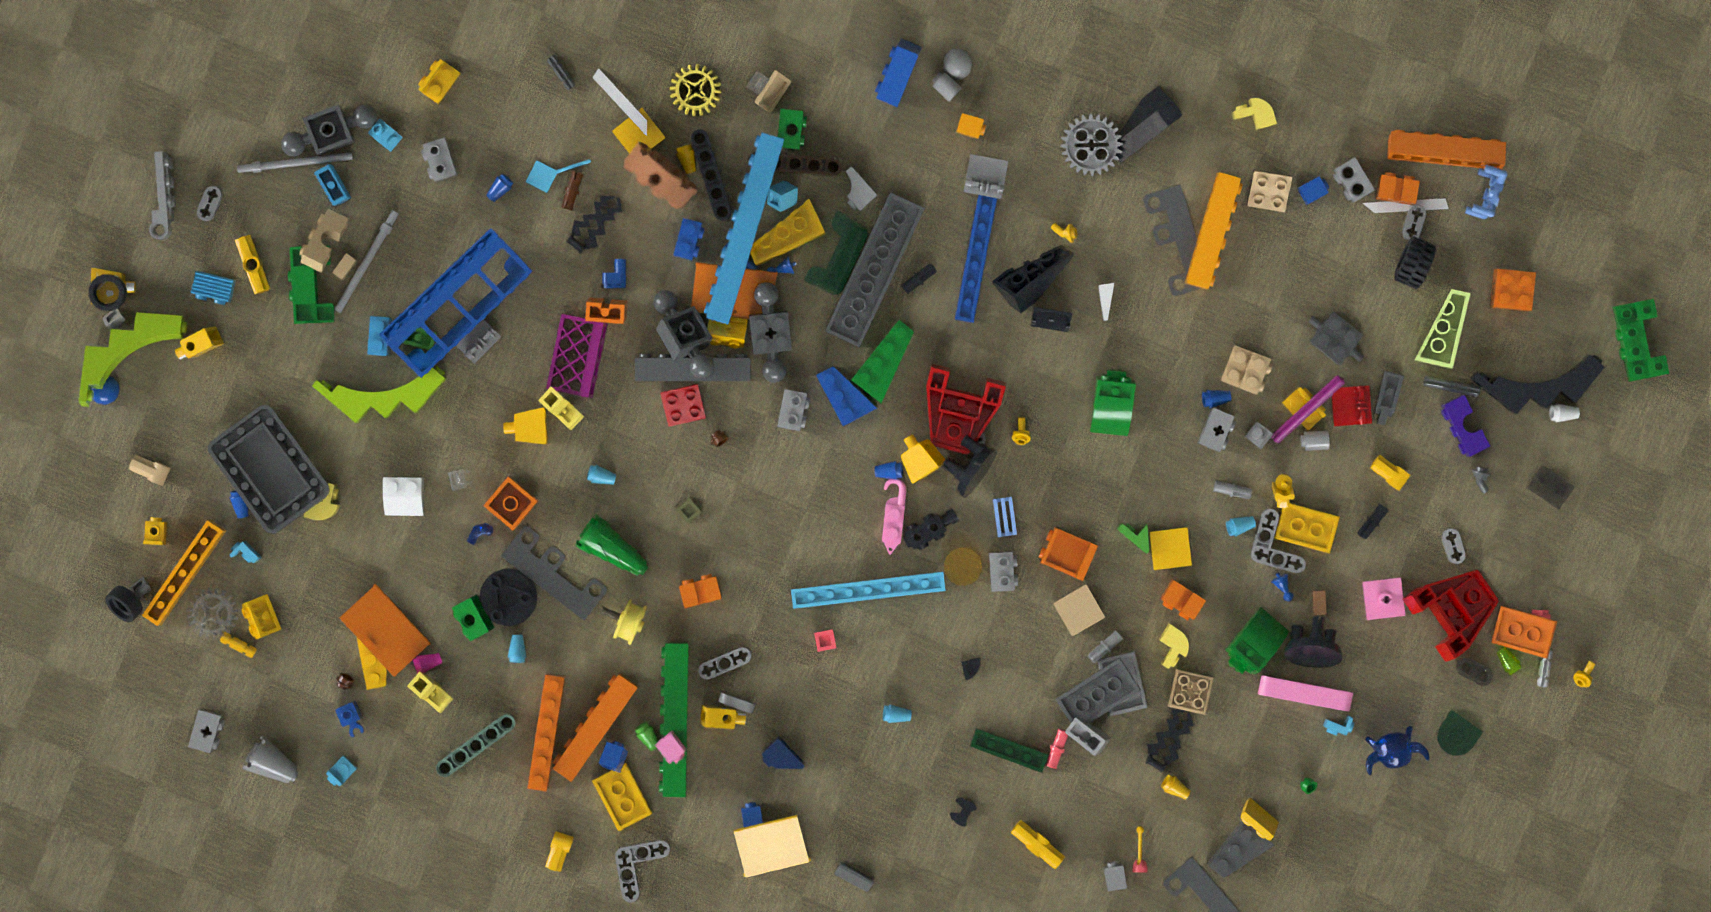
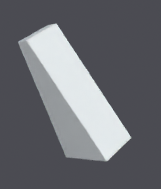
M1114 283L1098 285L1103 321L1108 320Z

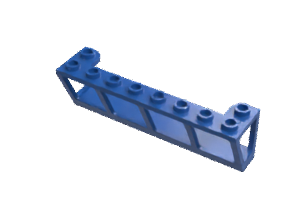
M490 228L379 335L422 378L460 340L470 333L481 320L485 319L504 298L512 293L523 280L527 279L533 271ZM503 248L511 256L504 264L508 275L496 286L481 271V267ZM477 273L493 290L468 313L453 297V294ZM449 300L464 317L440 339L425 324V321L445 301ZM418 327H422L437 342L427 353L420 348H416L406 355L398 348Z

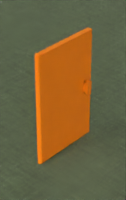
M696 262L691 307L695 306L698 313H704L706 303H711L713 295H710L712 284H716L718 277L715 276L718 267L716 264ZM745 269L731 317L749 319L750 314L762 313V306L756 302L754 291L763 282L775 285L778 273Z
M374 584L367 593L339 617L393 677L431 644L377 584Z

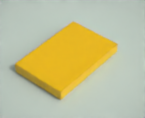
M1289 503V508H1282L1274 538L1330 553L1340 516Z
M627 763L623 764L620 773L610 770L592 780L618 831L653 814Z

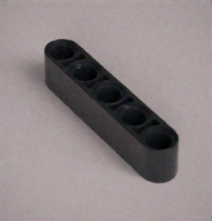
M698 129L691 135L696 158L713 213L718 220L726 221L731 216L730 205L709 137L704 130ZM701 133L705 135V141L698 144L694 138L697 134ZM703 152L711 154V159L708 162L700 160ZM709 170L716 172L717 176L714 180L706 179V173ZM718 188L722 191V196L719 199H714L711 193L714 189ZM720 207L727 208L728 213L725 217L717 215V210Z

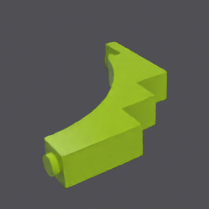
M136 312L134 331L111 329L109 347L85 346L78 401L82 407H90V401L94 399V390L92 389H102L116 366L134 351L162 340L183 339V334L187 333V322H185L183 316Z
M436 366L435 368L432 367L422 378L417 377L408 384L389 391L363 392L342 385H337L332 391L330 390L332 386L325 380L322 382L316 380L312 386L352 421L359 423L372 407L384 418H388L401 402L414 413H418L447 378L444 376L445 372L439 366Z

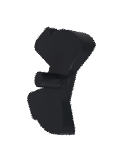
M962 797L955 800L962 807L961 812H951L950 817L958 825L965 827L967 825V818L972 811L977 809V806L969 800L964 801Z

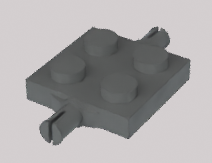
M1332 312L1327 320L1320 322L1314 316L1310 318L1308 322L1317 329L1309 343L1338 366L1350 355L1358 362L1362 360L1364 355L1356 350V346L1364 336L1335 312Z

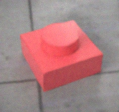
M833 629L814 633L818 652L837 648Z

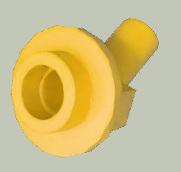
M1057 223L1051 226L1054 232L1071 243L1077 238V229L1072 224H1068L1065 230Z
M1018 417V431H1013L1012 440L1018 445H1025L1031 440L1030 431H1026L1025 417Z
M1589 660L1583 671L1578 670L1574 674L1573 679L1578 686L1589 687L1591 685L1593 677L1590 674L1596 665L1594 662Z

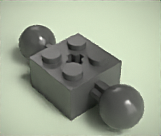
M338 104L304 117L303 121L308 132L302 135L297 132L285 134L281 140V148L289 156H298L304 151L306 145L312 143L317 155L326 154L354 143L355 140L350 128L358 126L362 129H369L373 127L377 122V112L372 106L363 104L354 110L352 116L346 118L342 106ZM327 126L333 128V131L330 135L328 133H325V131L327 130Z
M763 282L754 291V298L762 306V313L749 315L752 351L754 355L767 353V361L762 368L763 377L771 383H778L785 378L787 372L785 364L779 360L778 352L792 351L787 310L774 312L773 304L778 299V289L772 283ZM768 328H772L775 331L772 337H769L767 334L765 335V332H768Z
M669 290L658 292L653 300L654 308L657 312L667 315V317L661 319L656 330L671 357L675 361L689 355L691 358V373L699 379L708 378L714 371V362L709 356L701 354L700 351L708 347L712 336L698 311L693 306L677 312L678 300L676 295Z

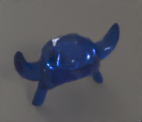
M1412 726L1406 728L1405 734L1400 732L1390 733L1380 737L1376 742L1369 736L1365 738L1366 742L1375 750L1366 759L1365 766L1369 775H1372L1373 765L1377 762H1381L1390 769H1399L1406 766L1411 760L1412 753H1420L1429 761L1430 756L1427 748L1419 742H1411Z

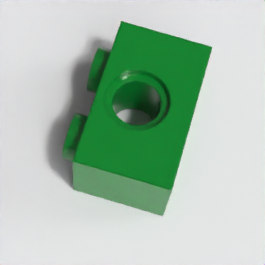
M780 109L778 138L784 139L782 149L800 151V146L804 147L805 135H801L802 127L806 128L807 116H803L804 111ZM795 125L798 131L794 135H789L786 131L787 127Z
M477 594L452 607L453 616L461 624L462 632L469 641L495 628L491 619L484 611ZM469 615L474 617V623L469 620Z

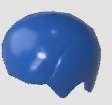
M111 376L108 377L102 389H92L94 390L93 400L101 405H108L114 402L120 392L118 382Z

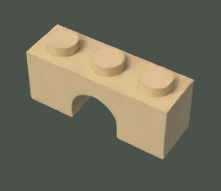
M327 209L325 214H321L317 221V224H319L317 229H312L308 237L309 243L307 245L304 244L300 251V255H302L301 263L322 273L331 256V249L323 245L322 241L330 238L339 242L348 226L349 218L330 209Z

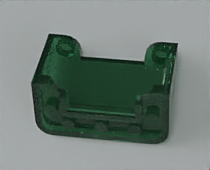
M836 210L831 223L833 229L841 236L826 269L814 266L809 269L804 278L805 283L831 295H838L843 290L868 236V230L864 225Z

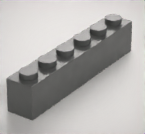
M639 354V358H635V381H751V358H747V354H735V358H728V354H716V358H711L714 362L713 373L708 378L699 379L690 371L691 358H689V355L674 361L673 358H670V354H659V358H651V354Z

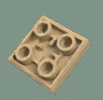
M1086 584L1053 603L1071 636L1105 618Z
M1176 669L1167 707L1205 715L1214 678Z

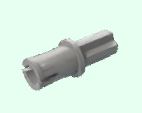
M1218 480L1215 481L1213 492L1244 499H1250L1252 496L1251 488L1235 485L1234 482L1230 484Z
M1115 630L1104 641L1101 640V644L1091 651L1088 657L1092 662L1096 663L1105 654L1111 653V649L1122 641L1123 638Z

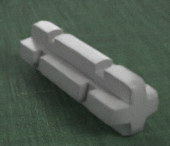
M1551 650L1548 658L1542 657V660H1540L1538 674L1540 678L1537 680V685L1540 687H1548L1549 680L1547 678L1550 676V659H1552L1553 655Z

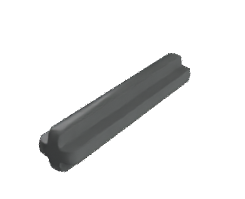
M1425 376L1423 385L1426 387L1475 397L1480 394L1479 386Z

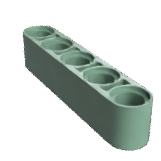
M511 713L503 714L439 761L436 766L437 773L442 777L450 776L510 732L517 724L516 717ZM509 717L512 720V726L505 727L503 725V718ZM488 729H495L497 737L494 739L489 738L487 735ZM472 741H480L481 749L475 750L472 747ZM462 751L465 753V761L457 759V752ZM448 763L450 765V772H443L441 764Z

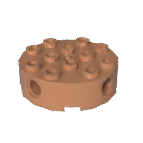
M638 141L631 153L624 158L625 164L623 166L637 176V182L644 187L648 185L653 189L651 191L653 195L659 199L661 197L665 198L677 210L678 208H685L689 199L698 191V187L695 183L688 180L689 177L656 150L652 151L643 142Z

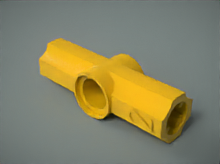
M247 235L236 239L235 243L243 262V268L248 275L254 294L270 290L271 288L263 269V263L259 258L252 236ZM252 259H255L257 262V267L254 270L248 267V263Z
M1020 820L1012 829L1011 833L1023 842L1027 849L1037 857L1040 856L1054 869L1064 860L1065 856L1053 847L1048 839L1039 832H1035L1024 821Z

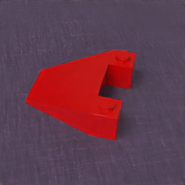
M932 363L926 385L930 441L936 447L968 455L970 450L960 445L961 441L966 435H969L975 441L979 439L1001 406L1006 382L987 378L983 396L946 386L950 368Z
M1478 569L1421 586L1402 599L1413 615L1429 607L1448 636L1435 646L1445 662L1456 659L1470 648L1499 602Z

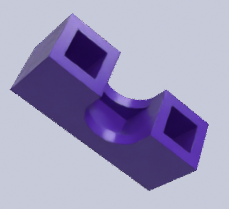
M1461 395L1441 405L1443 408L1441 413L1445 420H1449L1451 424L1449 429L1453 437H1457L1460 442L1458 447L1462 455L1466 454L1467 457H1470L1490 447L1482 429L1470 433L1463 427L1464 418L1473 412L1465 395Z

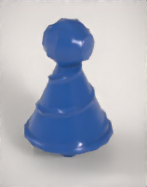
M787 256L776 268L771 266L766 271L794 274L793 266L797 264L796 261L791 263L790 257Z
M1279 572L1276 573L1277 578L1273 579L1271 583L1285 593L1283 596L1285 601H1292L1294 595L1288 592V574L1280 576Z

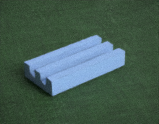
M1012 497L993 499L998 537L1017 535ZM1005 501L1009 502L1012 524L1011 532H1009ZM998 502H1001L1005 529L1003 533H1001Z

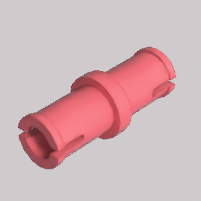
M1062 729L1057 730V735L1054 743L1050 745L1051 751L1045 764L1054 769H1057L1061 754L1065 752L1064 746L1068 735Z

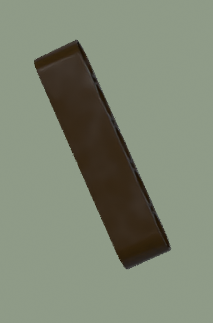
M780 154L781 165L775 169V172L833 177L840 174L842 165L835 158ZM791 160H799L800 167L798 169L790 168L789 163ZM817 161L820 167L818 170L812 171L808 167L809 163ZM829 163H837L839 169L836 172H830L828 170Z

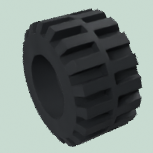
M1413 236L1406 244L1394 274L1395 281L1418 289L1431 268L1436 254V245Z

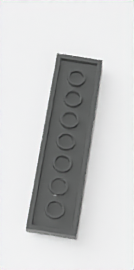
M891 192L889 193L825 332L860 348L925 208Z

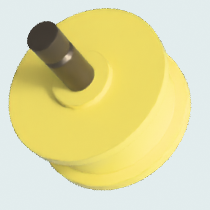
M629 599L621 614L606 607L602 608L600 614L617 620L618 626L613 638L620 637L627 640L628 644L631 645L637 631L641 632L645 622L642 619L647 606L640 607L633 604L632 600Z

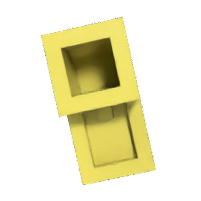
M1259 98L1249 99L1250 107L1247 108V104L1235 107L1236 111L1232 112L1234 120L1252 115L1256 130L1277 124L1272 107L1269 103Z
M550 387L538 400L570 430L584 417L553 387Z
M327 483L330 488L328 496L305 512V518L325 520L337 513L340 505L333 503V500H337L339 489H336L337 484Z
M1168 624L1159 640L1171 647L1161 662L1163 666L1169 669L1170 666L1174 667L1178 662L1179 653L1184 657L1187 656L1189 643L1186 636L1180 630Z
M420 671L407 685L420 699L426 700L439 713H442L453 700L442 689L441 685Z

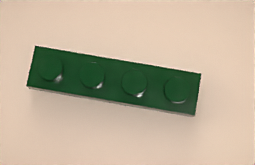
M976 728L970 743L972 748L1042 773L1048 758L1046 753Z

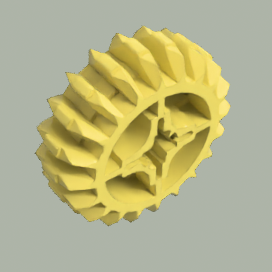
M699 64L695 65V70H692V66L688 65V72L681 68L683 75L675 74L679 78L678 81L675 79L671 80L673 84H676V87L671 86L670 90L676 93L671 94L670 97H677L673 104H681L678 107L679 111L685 107L686 115L692 110V116H696V111L699 110L700 116H703L702 109H706V112L710 113L708 106L711 105L715 108L716 105L713 103V100L720 101V98L716 97L715 94L722 93L721 90H716V87H720L721 83H714L718 79L717 75L712 78L710 77L713 74V70L705 73L706 66H703L702 71H700ZM692 75L703 76V78L696 83H692L686 79L687 77ZM707 81L710 82L712 88L710 97H707L703 92V87ZM682 83L689 90L684 100L680 96V86ZM688 84L695 88L700 85L699 91H701V95L697 93L691 94L692 90ZM694 98H700L705 102L699 106L688 104Z

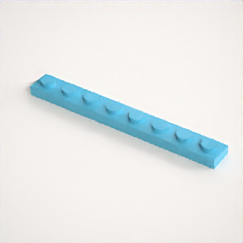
M935 572L791 589L793 609L946 590L944 573Z

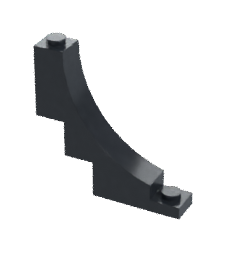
M1586 355L1579 364L1565 374L1544 382L1522 383L1496 376L1490 383V378L1483 372L1480 374L1475 372L1469 379L1511 413L1517 415L1530 398L1543 409H1547L1559 393L1572 403H1576L1605 366L1601 364L1603 361L1598 356Z

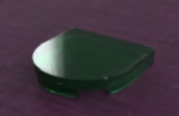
M1451 710L1438 728L1437 742L1444 752L1459 756L1468 753L1483 734V731Z

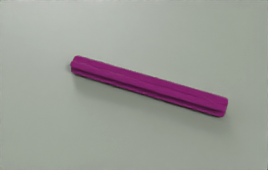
M1336 375L1273 433L1271 437L1273 441L1280 443L1345 384L1344 379Z

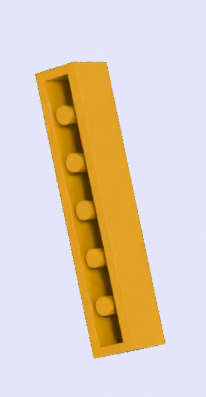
M1221 172L1216 174L1185 284L1208 290L1210 286L1213 287L1216 278L1213 275L1214 269L1219 267L1221 257H1218L1220 249L1224 250L1227 240L1224 238L1226 231L1229 232L1232 224L1229 218L1237 207V202H1235L1236 195H1240L1242 190L1241 178Z
M212 520L206 521L142 614L143 617L156 626H161L227 531Z

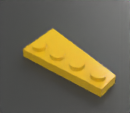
M810 199L806 200L802 206L795 209L787 218L780 221L772 230L753 243L750 254L756 266L826 234Z
M357 638L366 689L386 686L387 669Z

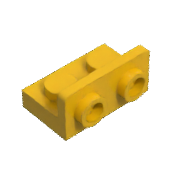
M441 58L439 61L435 60L429 68L431 70L427 77L424 76L418 83L420 86L418 90L438 105L461 74Z
M731 317L729 324L709 319L707 329L712 336L710 344L714 346L725 345L733 349L744 348L748 319Z
M1298 387L1282 404L1294 415L1313 395L1307 388L1302 389ZM1322 405L1319 406L1301 425L1309 431L1318 421L1326 416L1324 413L1326 409Z
M268 594L242 604V614L245 619H248L250 634L256 640L282 630Z

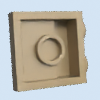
M1234 345L1220 381L1257 395L1258 392H1263L1266 384L1263 379L1265 374H1270L1273 364L1270 363V358Z

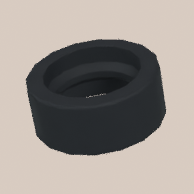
M103 274L91 282L88 296L96 308L103 311H113L124 304L127 298V288L119 277ZM105 281L115 283L119 289L117 300L111 304H104L97 297V288Z
M116 586L105 598L106 604L112 613L125 622H133L143 610L138 597L123 586Z

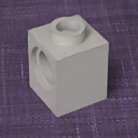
M1118 861L1108 862L1107 866H1103L1108 891L1127 888L1122 863L1119 864Z

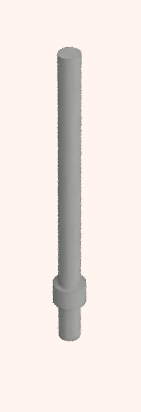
M348 152L262 163L254 161L252 164L237 165L238 173L252 171L253 173H260L262 170L353 160V154Z
M392 210L386 222L382 223L379 228V234L334 308L336 311L342 312L386 235L392 231V225L399 213Z

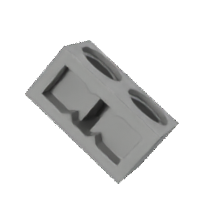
M1356 158L1333 170L1335 173L1333 177L1338 185L1341 184L1343 186V194L1347 201L1351 200L1354 203L1374 191L1373 186ZM1344 168H1349L1352 171L1350 178L1343 176ZM1355 184L1360 185L1362 188L1360 195H1356L1352 190Z

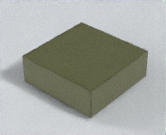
M691 497L675 509L687 524L703 512Z

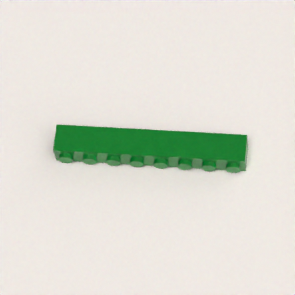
M666 642L665 647L661 648V658H665V666H661V677H665L664 685H661V696L664 697V704L660 706V716H664V723H660V735L666 736L673 730L686 747V751L684 752L685 757L676 764L674 761L669 764L663 756V762L659 763V773H663V781H659V792H663L662 797L686 798L689 643Z

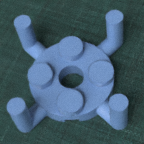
M1486 165L1485 169L1479 168L1477 175L1490 179V188H1486L1484 191L1482 206L1473 204V207L1467 206L1465 214L1481 219L1495 216L1496 207L1500 199L1498 197L1503 190L1504 182L1508 176L1507 171Z

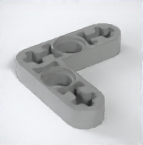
M1274 509L1264 510L1261 514L1251 549V558L1255 562L1286 571L1302 572L1306 567L1305 560L1302 557L1271 548L1279 515ZM1273 512L1272 516L1275 517V520H1271L1269 526H1273L1272 530L1268 527H1262V523L1267 525L1268 519L1265 518V515ZM1263 530H1267L1270 533V538L1267 541H1262L1259 537L1260 532ZM1262 549V553L1268 555L1269 551H1272L1269 556V563L1266 562L1268 558L1260 557V560H1258L1255 551ZM1275 554H1281L1284 558L1280 565H1276L1273 562ZM1287 556H1290V561L1296 562L1299 559V563L1302 564L1301 567H1297V570L1290 564H1288V568L1284 567L1287 563Z
M656 840L623 846L616 851L615 860L621 892L625 901L634 902L640 895L634 863L666 857L670 852V845L667 841ZM659 844L667 847L663 854L660 851H654L655 856H651L649 845H653V849L658 848ZM640 847L647 848L648 855L646 857H640L637 854V850ZM622 851L629 853L626 861L627 864L631 862L632 866L626 865L620 868V864H624L623 858H619ZM625 869H629L633 873V877L629 880L622 877V872ZM634 881L635 885L631 884L632 891H636V894L633 895V898H630L629 895L625 894L629 890L628 885L624 887L623 883Z

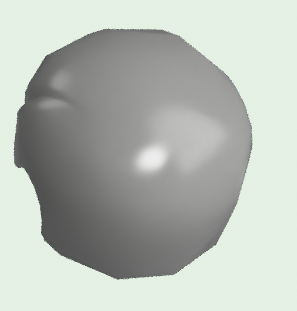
M952 49L945 55L943 70L953 80H962L971 72L972 58L966 51Z

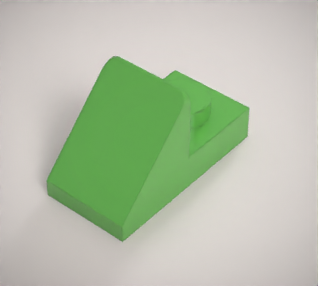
M418 327L403 343L430 350L433 347L434 339L424 329Z
M1121 523L1116 528L1145 554L1149 552L1147 524L1137 534H1134L1136 530L1128 523L1126 525Z

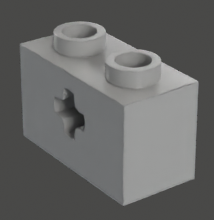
M1211 408L1197 443L1217 452H1220L1221 449L1225 450L1229 441L1226 438L1229 431H1233L1236 421H1233L1235 416ZM1221 426L1222 434H1217L1216 436L1213 428Z
M199 709L188 747L212 753L214 749L217 750L220 739L217 738L218 733L223 730L225 720H222L224 715ZM209 727V731L212 733L207 736L204 729Z

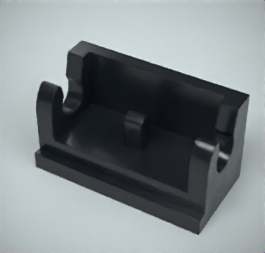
M1034 307L1031 326L1068 333L1073 313Z

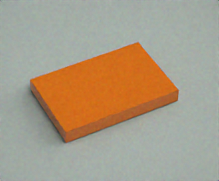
M1501 606L1491 643L1548 658L1558 621Z

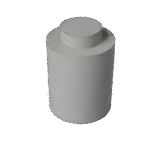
M946 72L943 75L939 73L932 80L934 82L933 87L948 102L962 89Z
M1306 431L1301 436V447H1304L1305 451L1329 450L1328 431Z

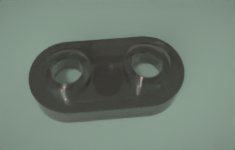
M1467 657L1459 659L1456 663V671L1459 675L1481 686L1491 683L1493 673L1484 665ZM1465 663L1468 664L1467 670L1462 669V665ZM1481 672L1485 673L1484 679L1479 678Z

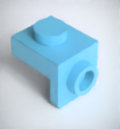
M381 119L368 132L369 135L390 152L403 138Z
M1347 715L1344 725L1325 719L1323 726L1327 728L1326 732L1336 736L1338 733L1347 736L1348 732L1351 733L1355 722H1353V717Z

